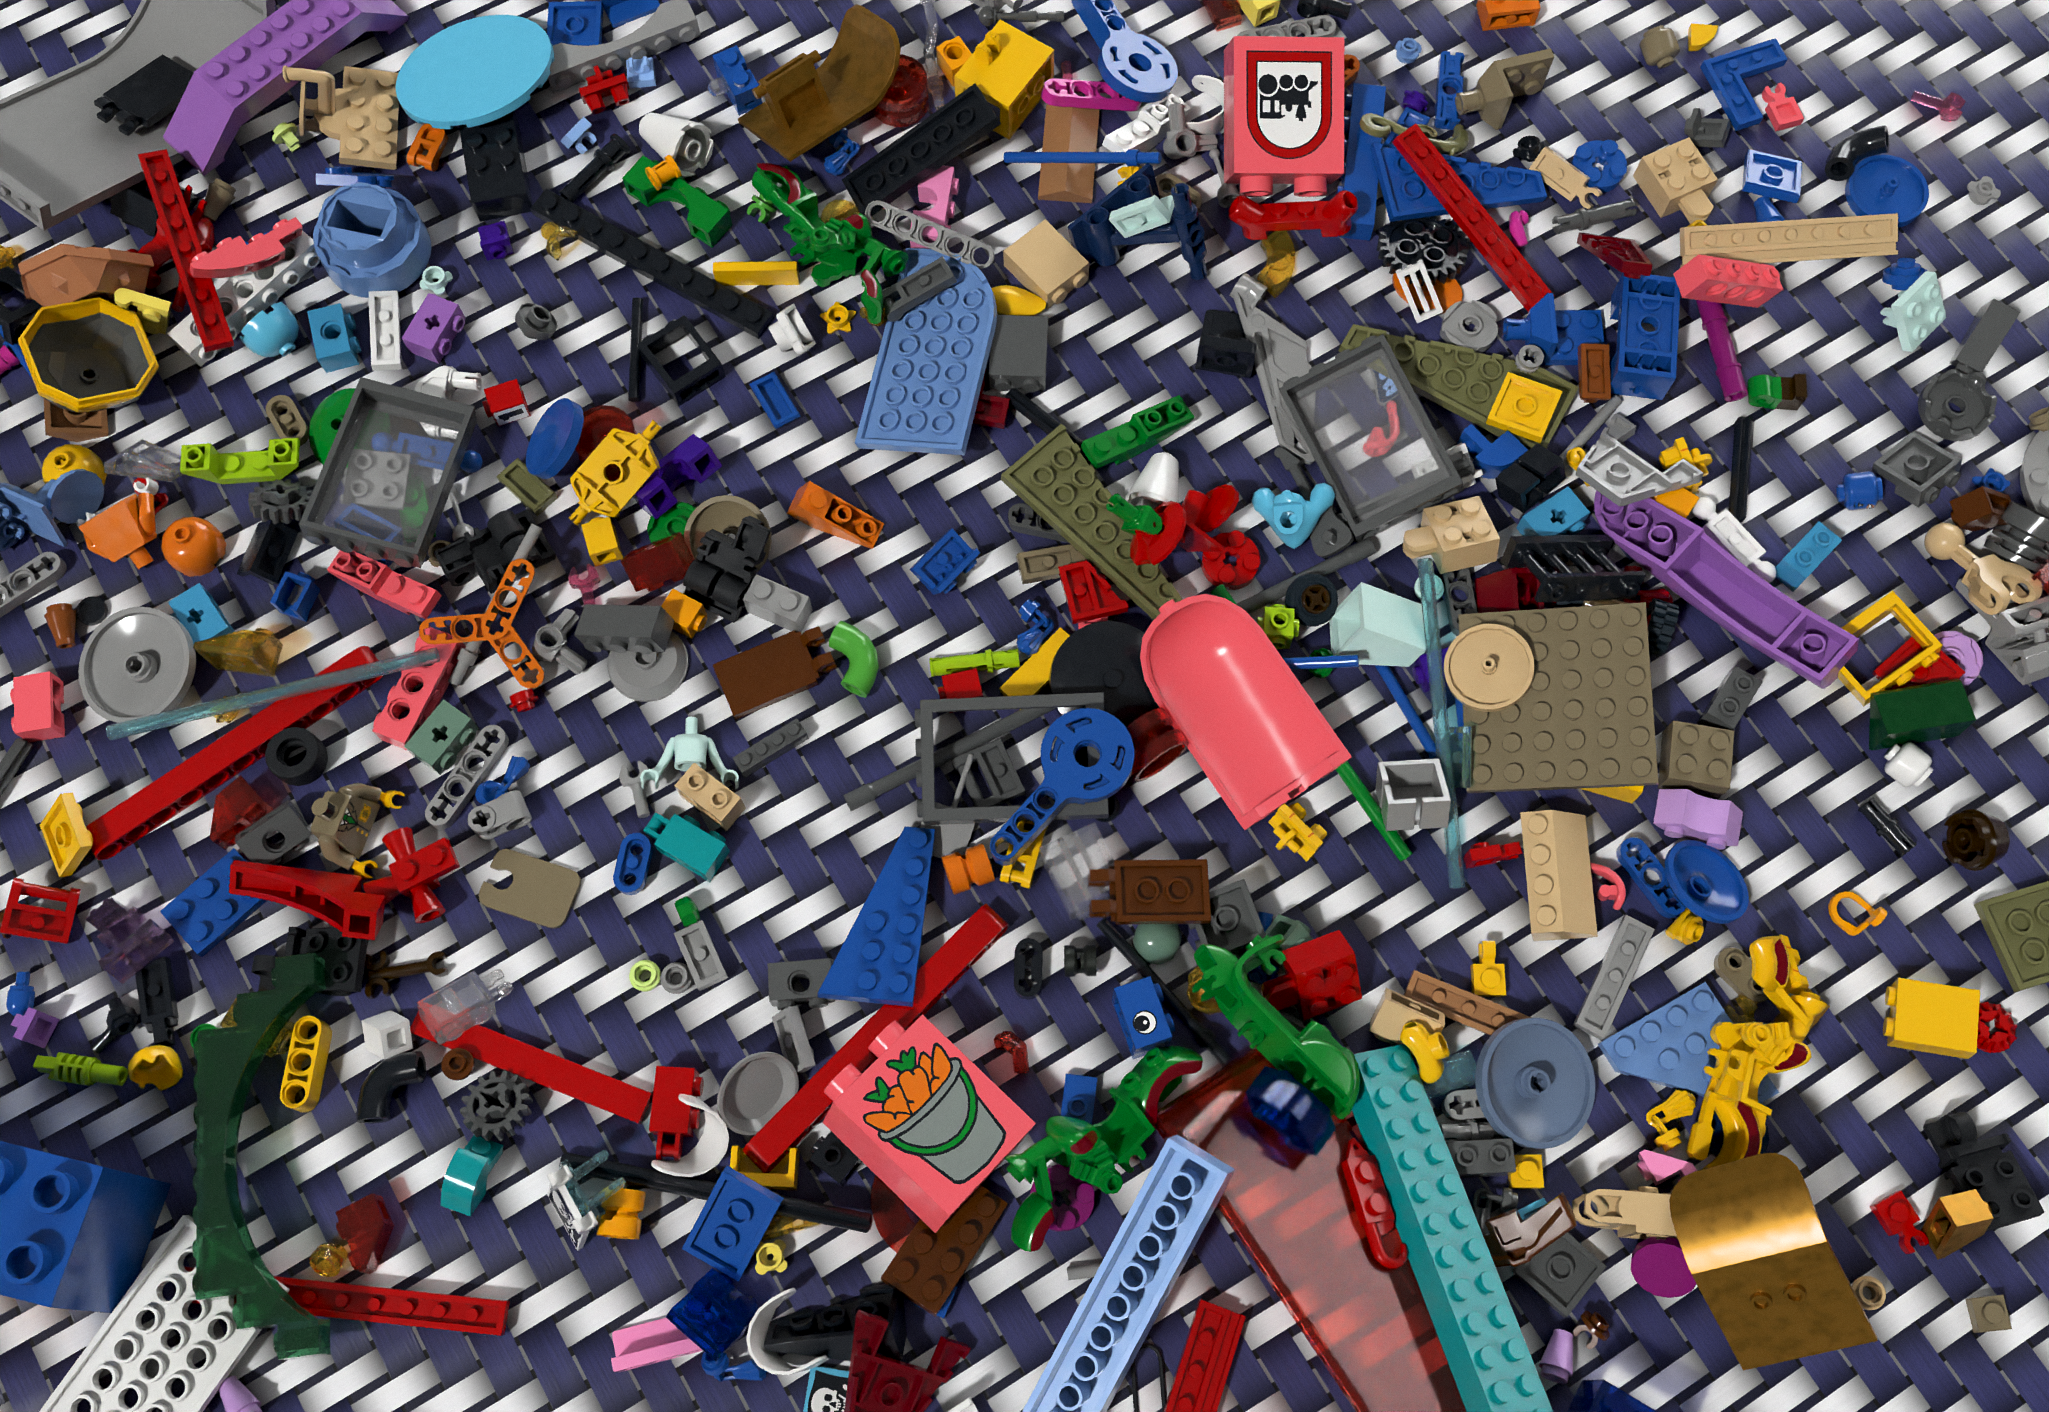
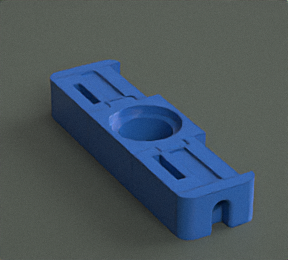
M1442 51L1438 61L1434 127L1438 129L1453 130L1454 126L1458 125L1461 120L1458 119L1455 105L1456 94L1463 92L1464 76H1461V65L1465 55L1461 52L1450 55V51ZM1446 86L1453 87L1456 93L1452 95L1446 94L1442 88Z

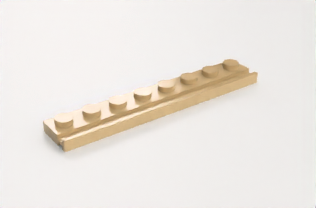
M1898 213L1680 228V256H1682L1680 268L1698 254L1760 264L1897 255Z

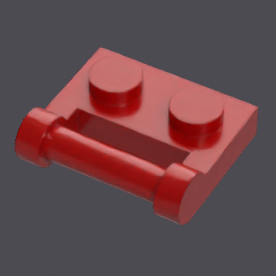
M14 877L0 933L68 944L81 889L70 888V890L30 884L23 882L24 879ZM20 895L66 902L67 904L65 911L20 904L18 900Z

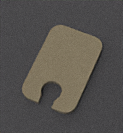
M503 849L497 852L490 868L498 871H510L513 875L512 884L508 888L501 890L495 888L493 884L483 881L478 895L479 901L487 908L547 928L556 929L563 926L581 886V878L577 872L510 849Z

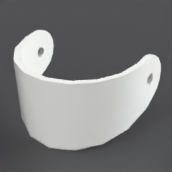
M1196 75L1192 79L1193 86L1199 91L1215 97L1222 105V110L1211 119L1201 122H1186V129H1191V132H1194L1195 135H1216L1224 126V83L1220 79L1211 76Z
M679 1094L678 1099L683 1103L705 1111L706 1123L703 1135L697 1145L687 1155L681 1157L680 1161L653 1160L651 1166L658 1171L673 1176L693 1177L707 1173L720 1163L727 1152L729 1134L726 1123L707 1104L692 1095Z
M795 1288L785 1290L769 1299L758 1308L749 1323L746 1338L749 1355L758 1367L771 1374L789 1375L803 1372L819 1366L828 1359L824 1355L802 1367H795L782 1360L777 1352L767 1351L764 1348L768 1327L776 1308L785 1299L796 1293Z

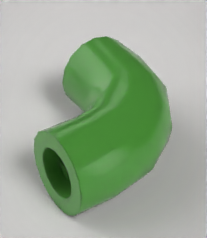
M839 621L830 636L829 647L843 653L849 660V668L841 681V685L849 692L866 698L874 685L879 669L877 650L866 634L851 624Z

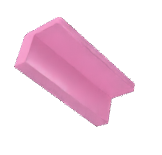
M705 1307L614 1331L612 1338L616 1357L611 1358L613 1372H624L704 1351L713 1346L717 1347L710 1309Z

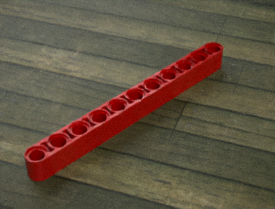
M361 646L351 651L87 825L86 829L91 832L93 837L91 850L97 860H106L117 855L263 758L267 744L281 730L291 727L307 729L379 681L386 671L371 648Z
M987 903L980 907L918 970L913 1007L884 1004L745 1145L742 1152L762 1173H769L790 1152V1148H794L827 1115L833 1103L824 1093L828 1084L850 1063L861 1073L870 1067L878 1059L868 1049L874 1039L894 1020L907 1030L922 1014L925 1015L1000 939L1009 928V924Z

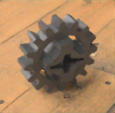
M277 479L273 481V484L264 482L263 488L254 487V492L249 493V510L253 513L254 518L261 517L262 522L273 520V524H277L279 521L289 524L292 522L291 519L301 520V515L305 511L313 490H311L310 485L303 486L302 481L291 483V479H287L285 482Z
M491 1071L488 1080L479 1076V1085L477 1087L473 1085L467 1087L471 1095L462 1096L461 1098L466 1107L460 1109V1113L465 1118L463 1123L468 1129H471L470 1131L475 1137L478 1138L482 1135L488 1142L492 1139L493 1135L499 1141H503L505 1132H509L512 1136L516 1135L514 1127L516 1125L524 1127L526 1124L522 1117L532 1114V1111L526 1106L533 1103V1099L528 1093L530 1091L525 1082L522 1083L518 1075L515 1074L511 1077L507 1071H503L500 1077L494 1071Z

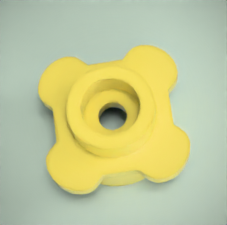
M776 1239L773 1243L760 1242L755 1251L757 1261L755 1270L758 1274L765 1275L768 1271L773 1270L781 1273L786 1270L788 1263L784 1260L786 1244L783 1240ZM769 1254H773L772 1260H768L767 1256Z

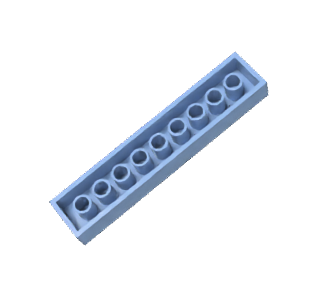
M1178 1134L1167 1139L1022 1412H1107L1235 1172L1234 1168Z

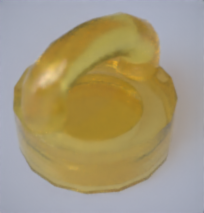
M323 1243L316 1247L309 1258V1262L317 1274L325 1277H334L343 1268L348 1258V1252L339 1244Z

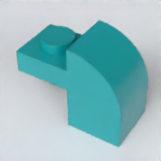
M473 1135L464 1149L458 1148L443 1180L440 1206L471 1216L486 1194L487 1176L502 1156L503 1145L493 1141L488 1142L482 1137L477 1138Z

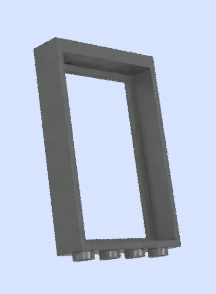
M1104 692L920 700V709H915V726L921 729V739H916L915 741L916 757H921V769H916L917 787H922V799H917L918 818L923 817L925 825L1007 822L1021 807V805L935 809L933 712L1079 706L1104 711ZM1087 746L1088 767H1091L1099 761L1100 755L1095 748ZM1099 779L1098 781H1096V782H1094V783H1091V784H1089V785L1095 784V783L1101 781V779ZM1108 798L1098 802L1085 803V805L1069 803L1053 820L1109 818ZM1041 804L1039 806L1043 809H1049L1054 804Z

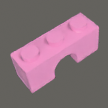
M943 165L918 183L919 202L930 203L934 207L927 211L913 210L914 214L950 229L951 225H948L949 218L953 219L955 214V202L952 201L953 195H958L959 178H955L953 166ZM928 226L923 230L922 235L926 242L933 243L938 237V232L934 227ZM910 241L911 248L929 249L920 244Z

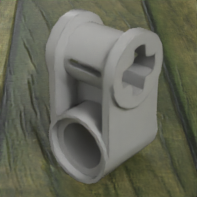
M514 790L475 807L469 813L467 820L468 825L478 838L492 840L504 833L527 825L531 822L532 816L521 791ZM487 819V826L482 827V821Z

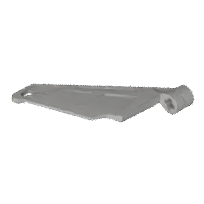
M1244 273L1229 296L1234 298L1246 339L1257 344L1254 366L1279 445L1305 464L1311 465L1315 460L1279 388L1283 387L1285 381L1295 376L1300 378L1309 373V370L1312 368L1306 360L1307 342L1257 308L1268 287L1259 281H1255L1247 273ZM1316 392L1298 401L1312 430ZM1294 437L1306 451V454L1294 448Z

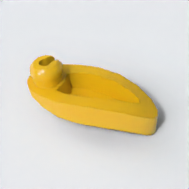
M1001 285L991 288L995 296L998 315L1037 316L1046 307L1045 300L1019 287Z

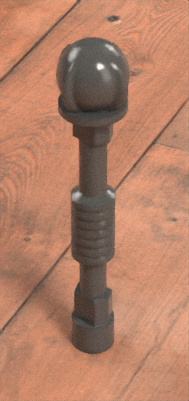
M985 6L980 10L978 18L984 26L996 24V20L1000 19L1018 20L1019 22H1036L1037 20L1064 22V11L1003 13L996 12V8Z

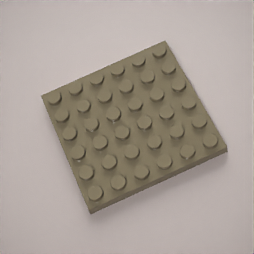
M1646 602L1458 614L1459 634L1468 628L1480 624H1499L1519 633L1526 640L1532 651L1535 667L1531 687L1526 695L1515 705L1501 711L1482 712L1471 709L1463 704L1467 793L1658 785ZM1471 728V786L1469 787L1468 729Z

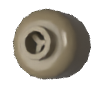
M1660 25L1645 32L1639 46L1648 66L1657 65L1658 69L1673 64V58L1680 51L1674 31L1671 28H1664L1663 25Z

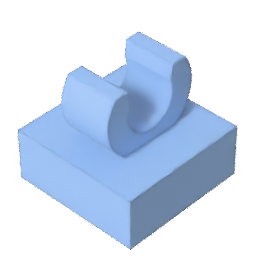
M643 56L641 59L629 58L626 60L627 79L630 89L656 86L653 57Z
M583 117L562 138L561 142L568 149L575 143L576 150L584 154L587 148L583 146L582 139H587L592 145L597 139L591 132H586L592 124Z

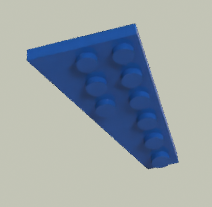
M1372 143L1370 149L1390 222L1449 214L1397 148L1383 147L1382 143ZM1441 154L1485 209L1543 202L1547 197L1541 172L1511 166L1505 169L1491 166L1489 162L1481 161L1477 164L1466 162V158Z

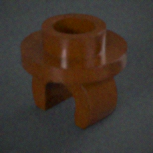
M455 1048L445 1054L442 1059L441 1068L446 1077L459 1081L473 1074L475 1061L469 1051L463 1048Z
M1584 1311L1581 1314L1583 1321L1578 1322L1573 1330L1575 1337L1581 1331H1588L1592 1335V1338L1586 1343L1588 1349L1594 1348L1598 1343V1339L1606 1341L1610 1337L1607 1330L1609 1328L1608 1322L1597 1312L1592 1314L1589 1311Z

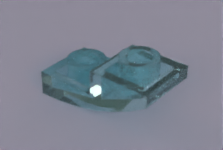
M1470 1050L1443 1058L1444 1071L1436 1082L1428 1084L1422 1081L1428 1099L1445 1095L1451 1090L1475 1084L1476 1062Z

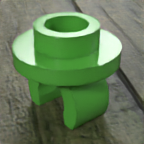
M761 194L759 197L753 195L751 199L756 203L748 207L747 214L754 217L756 212L761 210V216L758 221L766 224L770 219V211L776 213L777 208L773 206L774 204L771 201L765 200Z

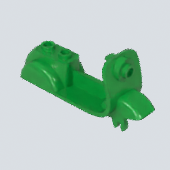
M1258 934L1245 947L1247 951L1239 959L1223 947L1213 944L1200 945L1194 953V959L1203 975L1202 979L1193 985L1192 992L1196 993L1200 989H1204L1205 992L1200 998L1201 1001L1215 998L1219 1009L1238 1030L1237 1035L1239 1037L1243 1035L1251 1043L1249 1047L1252 1049L1256 1048L1293 1084V1093L1298 1090L1302 1093L1299 1098L1300 1100L1308 1099L1326 1117L1335 1115L1339 1119H1344L1348 1116L1356 1103L1360 1089L1359 1066L1354 1054L1349 1049L1342 1047L1332 1037L1327 1027L1316 1021H1310L1299 1032L1248 981V972L1261 966L1266 974L1271 975L1276 968L1270 963V959H1274L1279 965L1286 960L1285 955L1277 950L1285 941L1283 935L1278 934L1270 937L1267 934L1262 938Z

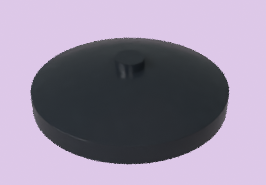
M1116 621L1092 623L1070 635L1057 650L1049 673L1050 694L1104 692V711L1119 719L1127 728L1131 737L1148 728L1162 711L1155 702L1144 680L1140 652L1142 637L1145 633L1141 630ZM1086 706L1055 707L1060 716L1072 710L1086 708ZM1080 720V721L1073 722V723L1069 724L1068 726H1070V725H1072V724H1074V723H1077V722H1081V720Z

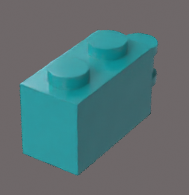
M654 813L649 823L643 829L645 834L656 840L654 845L661 854L708 882L712 880L730 853L725 844L726 839L713 830L708 834L699 828L701 826L699 822L688 815L681 818L674 813L672 818L668 820ZM661 825H664V830L661 834H658L657 831Z

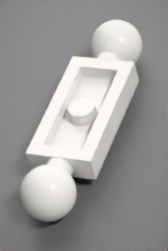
M1700 497L1692 508V512L1696 518L1708 521L1703 526L1704 533L1747 568L1750 566L1752 572L1771 583L1776 577V568L1772 563L1760 560L1767 551L1727 509L1718 515L1715 502L1709 497Z

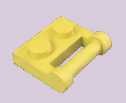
M119 288L115 291L114 301L117 306L136 314L140 318L145 332L166 335L171 302L126 288ZM129 306H138L137 312L129 310Z

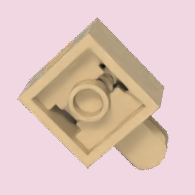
M1690 137L1641 158L1633 177L1660 218L1681 210L1690 224L1696 220L1704 222L1707 220L1714 208L1708 197L1718 179Z
M1475 496L1423 508L1421 527L1405 531L1402 548L1405 555L1411 559L1431 555L1439 573L1444 574L1495 562L1497 560L1500 537L1480 497Z

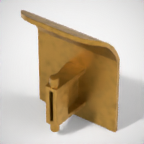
M857 4L846 11L836 42L822 65L815 69L814 64L821 60V56L817 50H814L808 55L805 53L798 55L758 81L760 85L752 89V93L757 100L764 96L766 101L739 117V123L791 162L875 108L882 100L894 79L899 65L901 48L895 29L890 23L865 7Z
M1777 1153L1754 1155L1692 1172L1682 1177L1674 1186L1669 1199L1670 1212L1682 1252L1692 1277L1743 1371L1878 1341L1877 1335L1824 1233L1803 1176L1797 1165L1788 1157Z

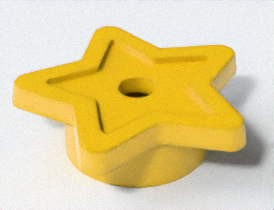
M835 302L827 312L820 314V318L828 323V334L838 330L849 333L851 332L850 321L856 315V311L847 310L839 302Z

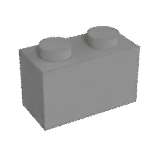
M757 574L743 598L748 613L787 630H795V632H802L813 611L809 596Z

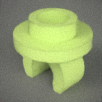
M283 122L274 128L272 140L276 144L285 143L292 153L301 148L299 140L294 135L298 129L294 123L287 124Z

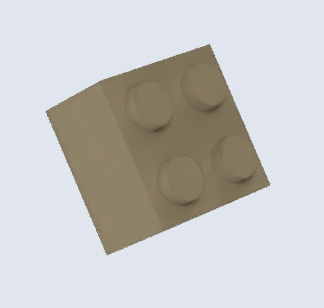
M1673 720L1662 732L1658 788L1689 789L1701 796L1720 798L1730 789L1734 731Z

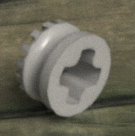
M1525 345L1515 357L1516 368L1520 369L1521 372L1524 371L1526 374L1527 372L1529 374L1534 373L1542 364L1544 354L1535 345ZM1526 354H1527L1529 357L1534 356L1533 358H1534L1535 360H1534L1533 363H1532V361H1530V360H1528V361H1525V360H1524V357L1526 356Z

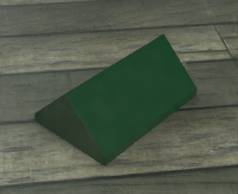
M1953 679L1871 693L1869 749L1873 751L1891 748L1894 744L1902 746L1907 742L1915 744L1959 736L1976 721L1962 681Z

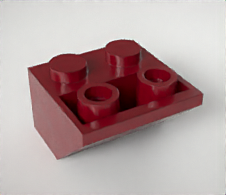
M1509 568L1476 578L1477 612L1544 609V602H1536L1534 599L1541 583L1528 568Z

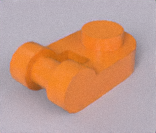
M424 124L419 129L407 153L408 165L415 167L422 165L426 170L435 172L439 166V158L448 141L445 129L432 128L430 124ZM424 149L428 150L427 155L422 154Z

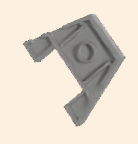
M1618 413L1613 415L1607 428H1604L1599 440L1595 445H1592L1576 471V476L1619 507L1699 483L1704 473L1685 459L1680 460L1664 472L1653 467L1621 444L1635 434L1637 426Z

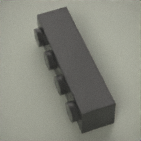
M796 718L734 756L733 760L743 777L746 778L809 738Z

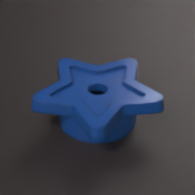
M1989 468L1985 476H1975L1972 478V482L1978 488L1984 486L2001 493L2010 485V481L2006 480L2002 474L1995 472L1993 468Z

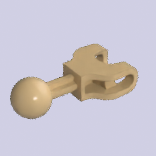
M1940 523L1930 528L1926 533L1924 539L1926 551L1933 558L1939 560L1953 559L1966 570L1961 582L1969 589L1968 597L1970 601L1985 613L1995 615L2004 612L2010 599L2022 605L2040 598L2042 583L2034 574L2025 567L2001 560L1994 554L1979 558L1965 547V536L1958 526L1951 523ZM2019 583H2024L2028 587L2029 595L2018 586ZM1993 596L1995 597L1996 604L1992 601Z

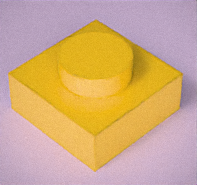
M1514 1155L1516 1172L1508 1175L1509 1188H1544L1542 1155Z

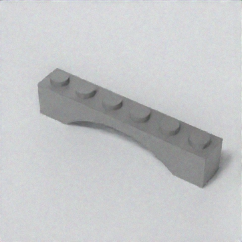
M670 0L660 4L644 25L621 39L590 46L565 43L553 45L554 61L551 63V73L547 81L553 93L566 90L573 85L586 81V77L595 75L593 66L598 65L601 72L610 69L614 71L625 66L626 60L629 58L641 59L643 56L648 57L658 52L666 51L681 43L689 42L701 36L697 18L688 0Z

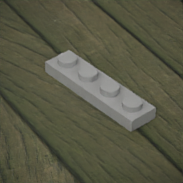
M1628 915L1622 918L1573 1026L1601 1041L1606 1038L1653 935L1654 928Z

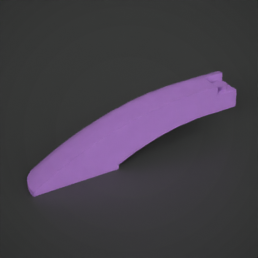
M1596 490L1594 498L1596 520L1602 531L1608 534L1615 544L1690 605L1761 653L1821 689H1825L1838 678V672L1857 652L1859 638L1780 592L1730 555L1705 534L1704 529L1651 498L1619 507Z

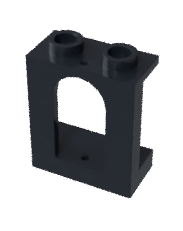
M8 266L0 269V297L13 291L14 288L25 295L21 275ZM33 300V302L12 312L0 304V325H2L4 340L11 345L18 343V338L43 306Z

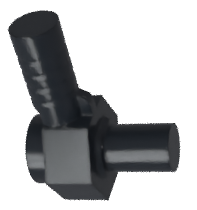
M113 998L108 1002L110 1011L106 1020L107 1029L90 1045V1048L95 1053L100 1054L118 1035L128 1034L136 1027L138 1016L135 1009L124 1005L120 998Z

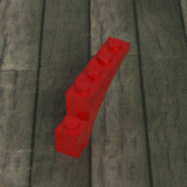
M234 860L230 865V894L269 900L304 911L341 931L342 937L375 941L383 925L385 896L361 893L362 876Z

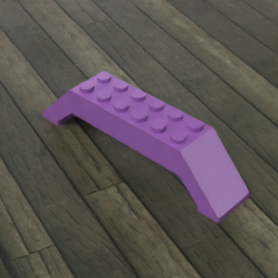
M290 0L194 71L163 135L164 140L200 174L205 176L225 161L224 155L240 126L300 82L291 80L289 83L285 82L282 73L284 65L293 68L316 70L364 32L386 31L390 35L407 22L409 16L392 0Z

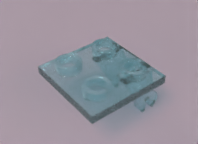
M606 1150L597 1153L574 1170L567 1159L562 1161L559 1167L560 1170L562 1166L567 1164L573 1175L565 1186L581 1216L584 1217L592 1210L597 1221H599L601 1214L596 1207L622 1189L626 1181L621 1177L589 1199H587L577 1181L608 1159L609 1154ZM596 1226L589 1231L588 1236L595 1232Z

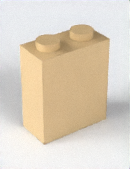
M1046 219L1003 251L1004 266L1029 292L1046 301V309L1054 304L1061 303L1074 288L1082 287L1089 278V262Z

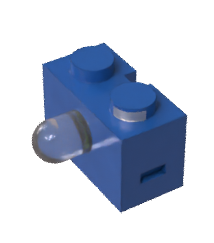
M737 45L712 55L718 78L710 81L707 86L710 95L717 97L727 93L739 116L763 103L762 97L757 100L752 93V89L759 86L751 70L747 69L746 61Z

